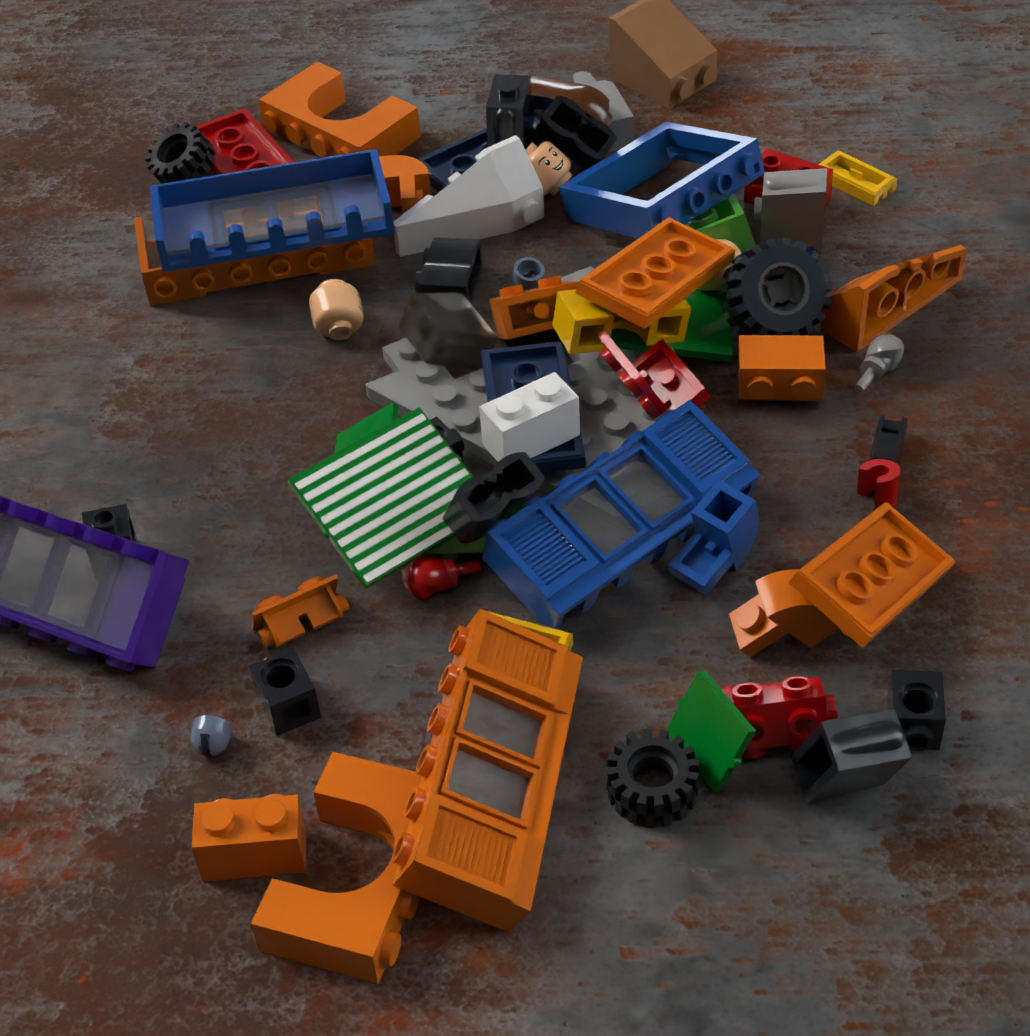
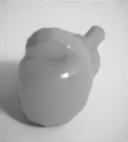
M882 334L870 343L865 359L860 365L862 377L854 386L856 392L863 393L871 382L878 383L887 371H894L897 368L904 353V344L900 338L893 334Z

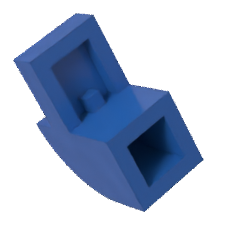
M718 480L691 511L695 533L668 563L670 574L704 595L711 591L729 568L734 571L739 569L754 543L759 526L756 500L721 480Z

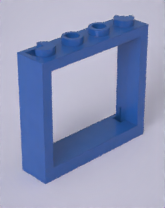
M664 122L558 188L569 221L640 238L654 228L657 222L661 223L669 217L684 225L763 175L765 170L757 138ZM677 160L704 165L648 201L623 195Z

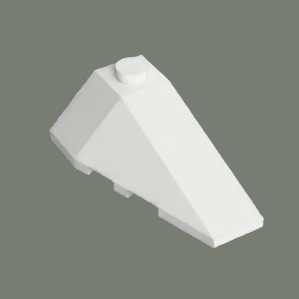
M515 135L485 148L475 156L477 162L464 173L460 174L456 171L448 178L450 184L434 197L426 195L395 220L393 224L396 254L402 257L424 252L425 248H430L435 237L483 239L514 232L544 218L543 186L520 138Z

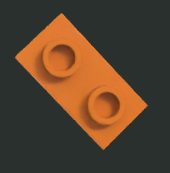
M337 574L323 579L322 576L311 578L298 587V591L284 598L281 595H275L259 603L256 610L252 612L251 628L253 631L264 628L258 631L263 646L267 648L273 645L274 648H278L305 635L306 631L299 620L305 616L313 631L343 618V612L350 608L343 593L335 596L338 583Z

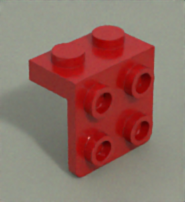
M605 331L598 336L606 347L600 354L615 373L622 368L623 371L617 377L636 399L643 395L637 401L653 421L664 412L671 409L675 410L689 400L699 407L711 398L706 388L663 338L631 363Z

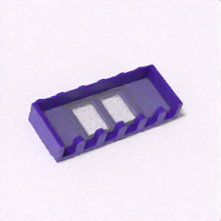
M0 496V625L18 629L20 623L31 627L28 634L30 636L56 643L57 637L69 641L67 645L68 650L94 657L95 652L98 651L108 655L106 664L123 670L133 671L135 664L156 667L186 580L184 575L190 560Z

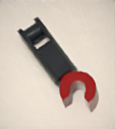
M880 414L869 461L863 463L858 469L857 494L866 496L876 491L874 511L885 502L889 503L893 508L898 503L901 473L899 462L905 442L908 418L902 417L901 421L887 420L885 415Z

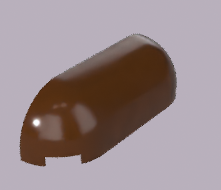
M531 76L533 111L540 116L544 115L555 97L559 95L576 102L583 109L587 117L595 118L605 123L608 127L610 126L612 121V115L609 113L610 100L600 90L585 84L542 76Z

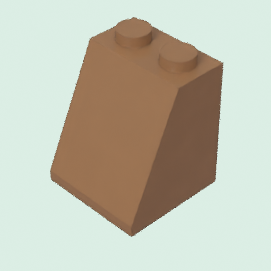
M639 0L609 18L611 79L669 109L716 81L717 49L670 0Z

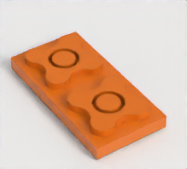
M669 217L578 280L575 293L591 301L594 305L625 318L629 323L646 329L730 265L734 260L736 250Z
M885 502L798 570L789 584L835 623L844 635L853 639L859 646L864 648L948 573L956 562L889 503Z

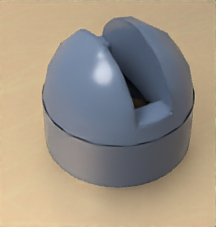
M524 257L517 260L513 269L515 285L522 284L524 291L538 288L537 280L544 278V265L538 259L532 257Z
M209 715L198 716L194 719L191 731V744L201 755H205L209 748L212 756H218L227 748L233 726L228 721L219 717Z

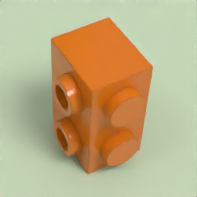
M561 275L537 280L538 288L526 291L523 290L522 284L499 289L500 297L489 299L498 338L508 340L554 329L552 324L557 292L575 290L577 286L576 281L562 282Z
M739 335L737 361L738 400L823 401L826 372L823 336Z
M270 794L262 798L240 800L222 798L213 802L194 804L192 851L203 882L306 873L307 828L298 794Z

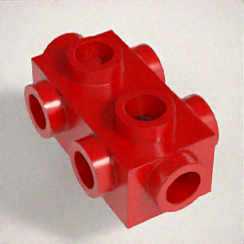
M792 676L783 682L761 685L746 682L736 686L727 685L722 689L756 730L742 755L744 758H760L767 754L768 748L788 745L789 749L796 751L822 721L838 719L834 695H825L819 677Z

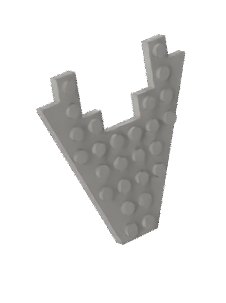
M589 266L561 277L562 282L576 281L577 283L578 280L590 273L594 268ZM418 333L382 347L384 360L394 373L366 383L367 397L383 407L394 402L399 407L398 415L404 416L419 407L429 420L437 416L449 429L454 428L459 432L464 441L466 451L495 466L496 459L482 443L479 406L487 403L483 368L454 379ZM564 346L565 352L574 361V363L568 365L572 390L579 396L580 431L586 457V468L542 473L544 480L538 489L547 494L553 492L560 481L566 476L573 473L576 476L589 468L597 456L604 452L611 454L620 448L632 433L638 430L642 432L659 418L657 417L654 421L650 418L637 401L643 395L636 399L617 377L623 371L622 368L615 373L600 354L601 351L569 355ZM620 349L631 363L644 353ZM642 457L611 477L646 516L683 500ZM596 488L570 504V506L615 530L629 524Z

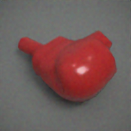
M424 554L402 568L401 579L412 596L425 601L434 592L456 587L457 576L480 572L481 566L479 561L454 565L448 556L439 558Z

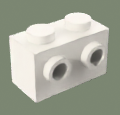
M556 372L479 406L482 443L497 462L517 452H526L531 459L580 435L579 396Z

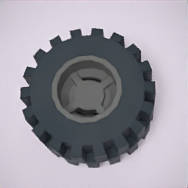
M782 237L777 241L774 238L767 239L736 256L732 261L733 265L726 269L723 278L727 279V281L720 286V295H726V301L720 304L722 312L729 310L732 316L727 319L731 327L738 325L741 328L737 333L738 335H807L815 330L814 325L822 323L826 317L822 310L830 308L832 301L831 298L826 297V292L833 290L832 281L825 282L824 274L829 273V269L826 264L819 266L817 260L821 256L815 250L807 253L805 251L807 244L801 241L791 244V238Z

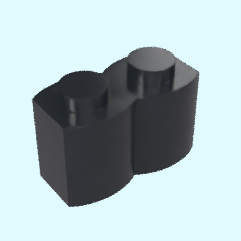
M559 95L555 97L536 126V131L544 141H550L557 148L565 149L570 159L584 169H588L602 161L617 140L614 132L605 123L595 118L587 117L583 109L576 102Z
M435 237L430 248H425L423 253L422 271H417L415 276V292L417 295H421L422 306L470 308L475 286L479 281L483 259L480 239Z
M526 452L510 454L497 462L490 474H480L465 481L457 489L442 519L461 544L477 541L486 536L487 531L497 521L504 518L508 519L522 510L535 495L544 480V475Z

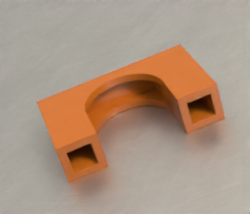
M320 62L312 64L259 99L262 115L261 121L264 129L323 158L377 149L379 156L396 155L421 137L418 107L394 96H390L367 113L356 118L347 120L324 119V116L344 104L346 99L342 72Z
M332 751L313 791L319 819L322 822L372 834L385 841L394 851L403 832L407 833L410 819L404 817V810L412 791L416 787L419 788L422 776L416 774L415 771ZM390 861L385 871L373 882L360 889L345 893L323 892L272 878L254 915L251 927L260 952L379 984L386 965L393 966L396 962L401 946V934L399 933L405 919L411 920L414 917L420 897L392 886L398 866L392 863V861Z

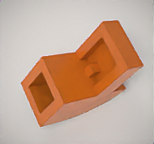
M404 155L379 156L391 207L402 206V214H404L426 195H431L429 172L421 161Z
M800 569L777 571L756 580L755 583L759 594L729 613L739 649L749 657L754 656L788 633L811 648L840 630L835 623L789 584L792 577Z

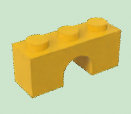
M576 289L557 292L552 326L569 355L604 350L606 347L598 336L605 331L611 337L612 329L616 328L627 329L637 333L646 346L655 345L662 338L666 343L683 342L685 339L691 307L686 299L682 300L644 329L629 323L625 318L605 308L594 305L591 301L576 294Z

